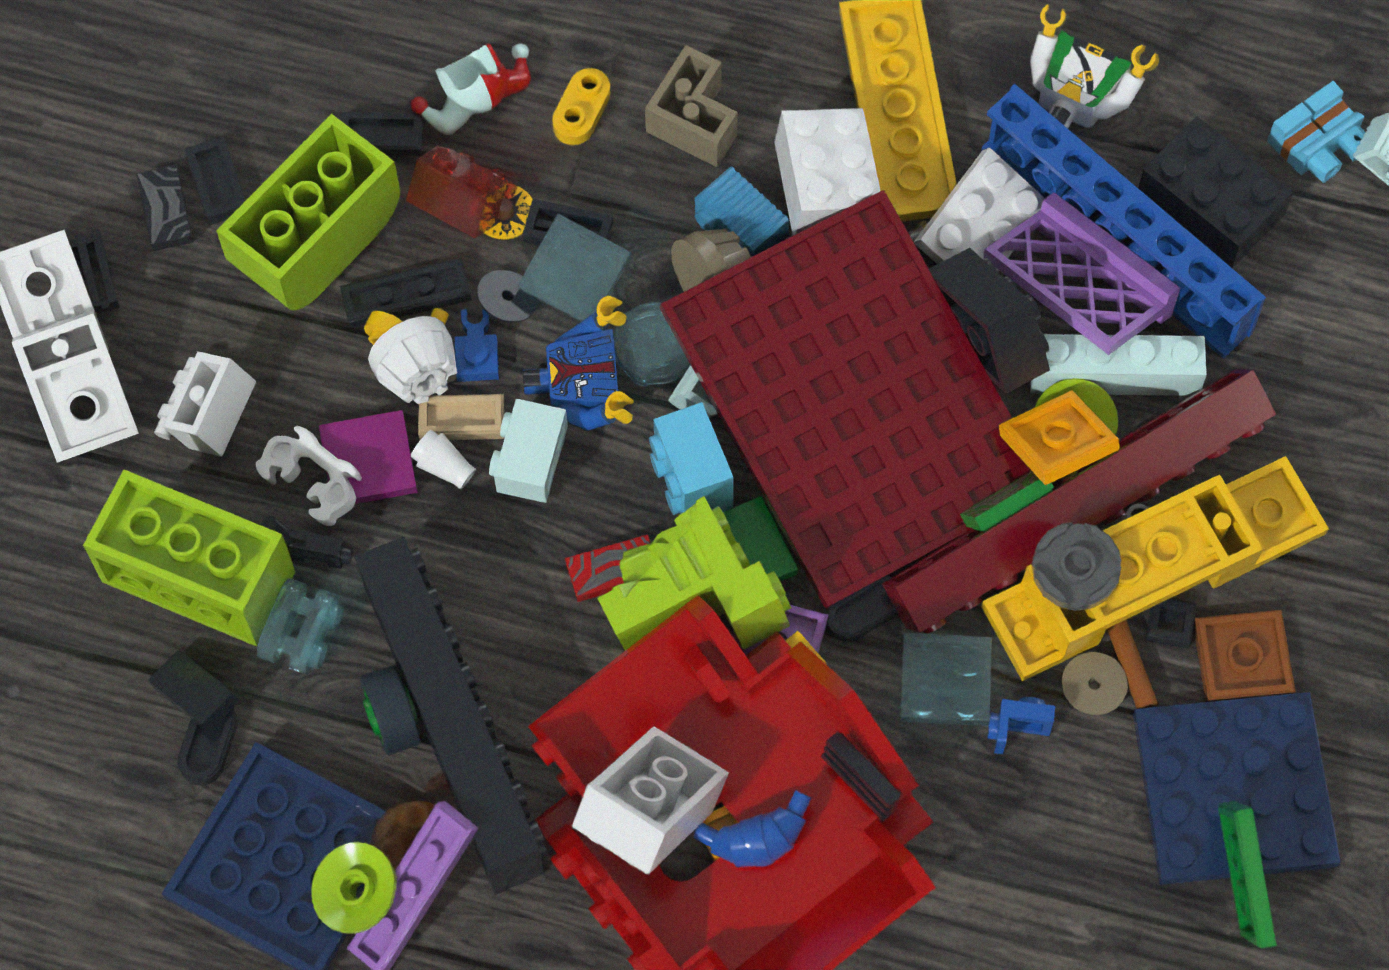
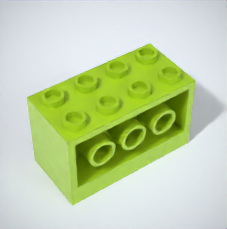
M123 470L83 544L103 583L256 647L262 639L295 574V569L282 534L127 470Z

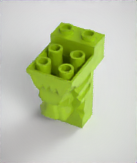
M705 496L696 500V504L681 513L674 520L677 526L659 533L655 540L648 545L623 552V558L620 560L619 566L624 584L617 585L612 588V591L598 597L625 651L698 595L716 612L718 617L725 614L743 650L770 637L776 631L779 632L790 626L785 612L791 609V605L776 573L772 571L766 574L760 561L750 565L739 542H736L721 508L718 506L711 509Z

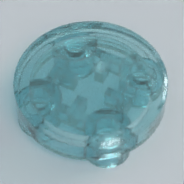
M661 302L645 303L632 308L626 313V322L615 328L613 339L617 363L630 376L631 380L639 386L672 382L683 376L690 367L686 355L659 308Z

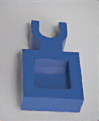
M483 308V319L477 324H472L468 321L467 309L461 310L462 327L467 336L454 337L457 382L499 380L497 334L485 335L490 327V318Z

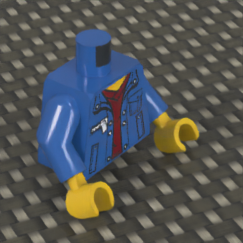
M612 296L603 297L597 305V312H594L555 339L554 343L546 346L548 368L522 370L525 395L550 393L551 406L566 409L567 422L585 431L611 424L615 420L628 424L633 417L630 412L623 409L626 405L633 404L634 400L625 393L618 391L613 329H608V323L614 326H621L626 322V314L620 311L613 312L617 306L622 304V301Z

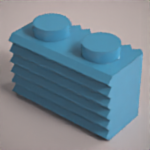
M734 167L728 168L695 197V219L705 231L727 229L728 232L733 231L740 237V247L742 249L747 247L751 257L780 243L788 236L789 219L787 216L783 215L781 210L777 209L774 204H771L769 199H766L763 194L759 193L757 188L748 183L739 172H736Z

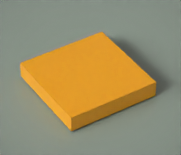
M1073 390L999 424V433L1002 439L1044 485L1052 483L1120 450L1119 438Z

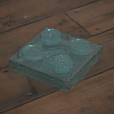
M904 633L900 722L989 726L992 637Z

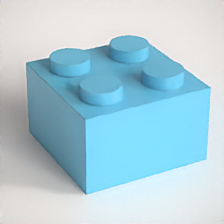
M701 402L653 419L654 435L649 437L653 452L650 453V459L657 477L664 476L668 488L665 491V496L672 514L683 513L696 504V500L704 496L711 509L718 506L722 512L732 509L733 475L703 403Z

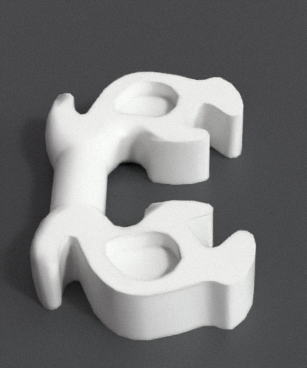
M294 427V431L300 436L299 439L288 436H275L271 438L264 449L261 459L256 462L258 473L273 485L277 482L276 472L282 471L280 476L286 482L291 483L301 471V467L298 465L299 458L308 457L328 472L330 480L326 484L317 482L310 488L307 498L314 504L320 502L321 507L309 509L308 512L316 521L323 525H335L336 520L349 512L355 505V492L348 478L352 477L357 481L361 480L362 477L357 468L350 462L335 457L321 446L315 435L306 428Z

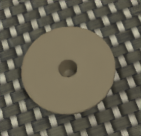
M1087 652L1076 656L1067 664L1062 675V690L1067 701L1078 711L1089 715H1103L1112 712L1123 702L1128 689V680L1123 667L1114 658L1104 653Z

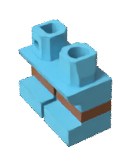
M1334 81L1306 99L1304 104L1300 103L1274 121L1267 141L1300 175L1309 170L1323 183L1335 176L1342 166V162L1333 153L1341 148L1352 161H1356L1357 159L1353 157V154L1357 151L1356 148L1360 145V141L1364 138L1363 135L1365 134V131L1361 128L1364 116L1359 112L1354 113L1342 100L1344 92Z

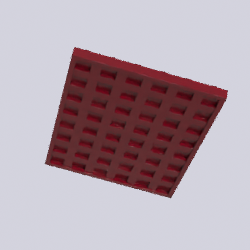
M884 190L661 303L659 307L825 609L970 531L972 528L966 527L960 513L1032 471L1000 436L999 424L1012 419Z

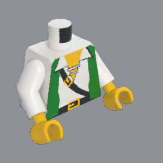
M1049 4L1042 9L1040 16L1044 29L1038 32L1030 60L1033 86L1041 92L1039 104L1049 110V113L1067 129L1072 121L1084 127H1092L1098 119H1107L1127 109L1145 80L1143 77L1144 72L1151 71L1158 66L1159 55L1154 53L1151 61L1146 65H1142L1140 63V55L1145 50L1146 46L1144 45L1137 46L1131 54L1132 62L1064 31H1061L1059 36L1055 35L1056 28L1061 27L1066 20L1065 10L1062 9L1061 18L1057 23L1050 24L1046 19Z

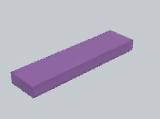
M446 801L438 802L395 870L396 893L388 913L374 927L364 932L356 933L347 949L372 970H390L479 828Z

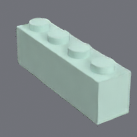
M1044 334L1049 345V352L1046 353L1050 371L1030 381V394H1043L1050 386L1062 380L1084 379L1097 384L1108 395L1192 396L1202 390L1206 378L1205 336L1135 335L1108 355L1083 335Z

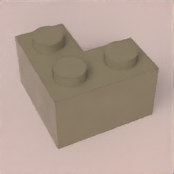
M685 45L645 107L647 133L715 167L719 166L737 137L738 112L714 101L715 96L722 87V62Z

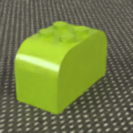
M331 114L216 230L226 260L288 309L295 311L306 307L341 274L390 220L400 198V186L395 162Z

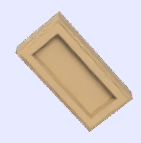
M504 394L430 395L428 402L419 404V440L429 430H433L438 435L443 433L448 440L504 439V437L500 436L502 420L505 414Z

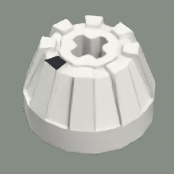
M420 316L407 319L393 326L379 337L371 348L368 358L370 367L378 381L407 403H410L412 400L417 404L428 402L429 396L434 393L440 396L448 390L447 383L455 381L457 375L451 335L443 322L435 317Z

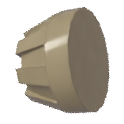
M727 229L696 231L674 241L671 248L672 264L683 291L685 292L751 258L747 247L743 249L740 247V237L733 231L728 232Z

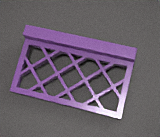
M1052 193L1043 200L1040 211L985 248L983 255L984 259L988 258L994 267L1010 277L1016 284L1108 355L1154 321L1162 324L1170 318L1180 291L1179 286L1056 193ZM1037 229L1051 241L1030 240V233ZM1006 250L1024 251L1025 261L1009 260L1002 253ZM1031 252L1053 253L1054 263L1032 262ZM1061 254L1071 255L1083 265L1062 264ZM1033 274L1055 275L1056 285L1040 284L1033 278ZM1063 276L1085 277V287L1064 286ZM1092 278H1100L1114 289L1093 288ZM1065 298L1087 299L1088 310L1071 308L1065 303ZM1094 300L1115 301L1117 312L1095 310ZM1124 302L1134 303L1144 313L1125 312ZM1096 322L1118 324L1119 332L1110 338L1097 328Z

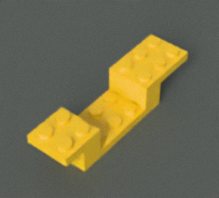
M1285 456L1228 484H1225L1219 474L1102 530L1112 538L1119 549L1121 574L1118 585L1109 598L1092 609L1073 611L1058 607L1042 595L1035 584L1031 565L1027 566L1021 583L984 600L981 607L1022 681H1025L1099 645L1106 629L1207 580L1213 589L1326 535L1329 528Z

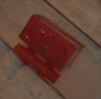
M438 145L417 159L406 201L469 236L476 238L496 223L503 197L510 200L516 193L517 185L506 180L504 173L494 168L489 170L474 162V157L462 151L458 154L454 150Z

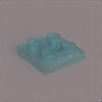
M557 214L517 287L581 322L594 312H597V305L603 297L610 296L632 253Z

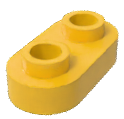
M586 68L578 71L571 78L552 118L554 134L561 142L568 145H578L591 137L611 95L609 79L602 71ZM588 83L596 85L593 89H586L583 86ZM570 116L580 118L577 122H568L566 120Z

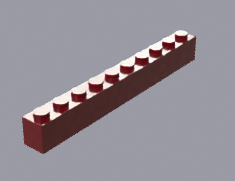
M1235 369L1119 439L1120 450L1052 482L1054 486L1052 491L984 532L971 529L882 583L892 604L896 607L897 613L906 629L919 633L923 631L924 634L931 633L945 625L947 622L945 617L958 609L960 612L967 611L981 603L983 600L982 594L994 587L996 590L1002 589L1017 581L1019 578L1017 573L1032 564L1036 546L1049 530L1062 523L1073 522V524L1081 525L1086 523L1095 526L1100 522L1107 524L1117 520L1125 514L1124 507L1136 500L1137 502H1144L1160 493L1159 486L1170 479L1177 481L1189 476L1196 470L1194 465L1204 458L1214 459L1225 454L1231 448L1229 443L1240 436L1248 438L1262 431L1265 428L1263 422L1275 416L1276 413L1254 370Z

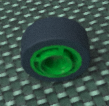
M390 665L360 676V683L365 697L362 699L373 733L379 737L385 753L389 756L420 745L415 708L405 684H402L395 667Z

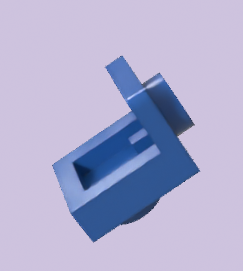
M1022 697L1019 701L1002 699L999 713L991 712L987 739L995 740L994 753H1004L1008 731L1050 736L1054 723L1055 706L1046 705L1044 700L1035 697Z

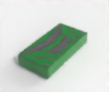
M1030 471L960 513L966 527L984 532L1049 493L1054 486L1052 483L1044 485L1033 471Z

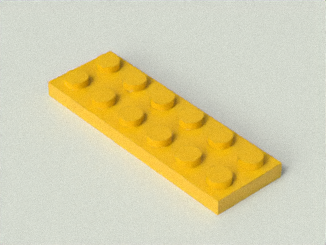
M852 0L840 2L839 13L857 108H863L880 190L886 192L902 222L932 218L957 183L921 0Z

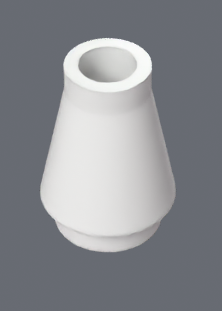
M429 430L411 453V457L418 462L416 467L454 484L459 489H462L476 472V468L467 462L443 433L438 435L433 430Z

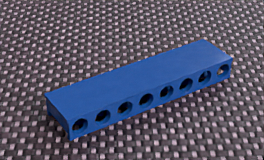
M1016 84L1012 85L1010 91L987 111V116L992 119L989 141L982 146L981 151L990 147L1044 198H1047L1052 193H1056L1179 286L1180 291L1172 315L1196 336H1205V344L1224 359L1247 336L1250 337L1253 334L1266 297Z

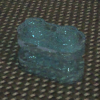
M288 578L278 594L260 636L257 657L277 663L283 653L291 655L290 669L308 675L313 668L320 669L328 648V645L324 644L330 629L336 630L343 616L344 606L339 604L338 594L323 589L318 591L314 600L306 598L307 584ZM302 614L306 618L296 639L291 637V633L299 615Z

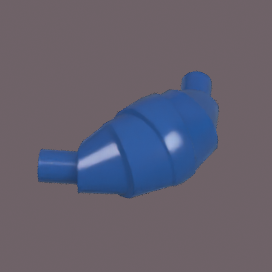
M795 790L786 809L778 807L772 812L761 813L741 820L739 823L731 826H723L719 831L701 823L695 831L694 839L711 847L712 854L734 863L736 867L769 866L794 848L795 841L807 821L803 818V815L812 798Z

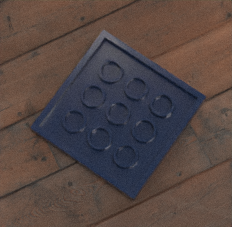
M1310 692L1134 710L1133 718L1160 885L1230 878L1218 811L1219 803L1237 801L1253 808L1264 875L1336 868L1341 862Z
M255 742L163 890L162 896L171 903L294 970H326L347 933H342L328 927L321 921L314 909L311 888L318 866L331 851L344 844L354 842L366 843L378 848L391 862L410 830V825L406 821ZM361 884L357 888V898L362 896L365 884Z

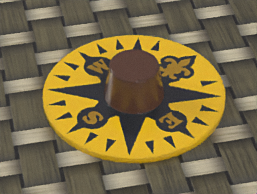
M499 184L492 186L480 194L475 202V222L483 233L492 238L502 240L516 238L523 234L532 197L524 189L516 185Z

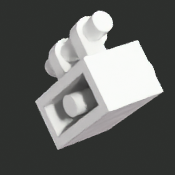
M197 352L195 358H188L183 370H178L173 380V384L176 386L168 403L162 404L157 417L160 421L154 433L167 440H170L171 435H173L189 449L222 457L256 381L230 358Z

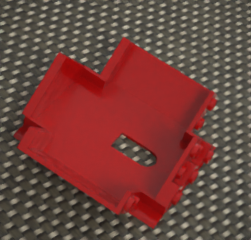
M699 595L686 603L528 726L538 739L531 746L547 767L553 762L556 763L561 772L555 778L568 793L535 819L542 835L556 852L550 860L566 880L574 875L595 902L588 908L604 930L612 924L633 953L626 959L635 970H833L936 888L914 855L904 847L906 843L933 823L929 815L913 797L912 791L919 785L854 689L801 641L791 648L777 631L745 655L716 612ZM695 645L699 647L731 692V695L720 703L714 701L684 659V653ZM654 726L729 772L715 806L722 802L738 823L741 820L761 813L772 812L778 807L786 809L795 790L812 798L803 815V818L807 821L795 841L794 848L776 860L775 863L765 867H736L734 863L719 857L702 872L687 881L670 879L663 873L660 864L649 874H646L601 844L592 841L588 836L572 827L587 786ZM837 731L842 732L901 794L895 812L884 822L821 758L826 741Z

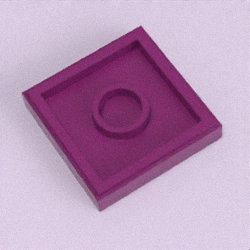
M403 410L319 425L322 446L338 459L350 462L361 474L362 478L360 481L352 477L348 478L355 492V504L418 493ZM327 472V478H328V482H329L330 477H329V474H328V472Z

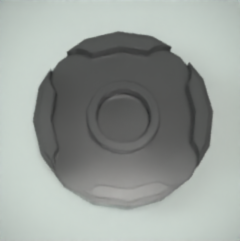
M1073 522L1062 523L1049 530L1036 546L1031 565L1034 582L1042 595L1058 607L1073 611L1092 609L1105 602L1117 587L1121 574V557L1119 549L1112 538L1097 526L1086 523L1084 525L1073 524Z

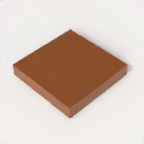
M1282 610L1197 617L1194 619L1193 627L1206 702L1296 693Z

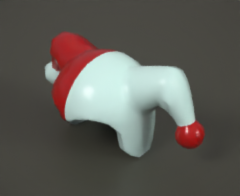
M490 43L485 44L477 51L444 68L435 70L441 86L447 95L443 109L436 110L429 107L428 101L424 97L418 96L411 101V110L415 114L422 115L440 133L445 135L455 133L472 114L490 111L504 97L519 93L529 86L531 76L526 60L529 54L528 47L524 44H517L512 48V55L516 61L514 69L511 70L504 67Z

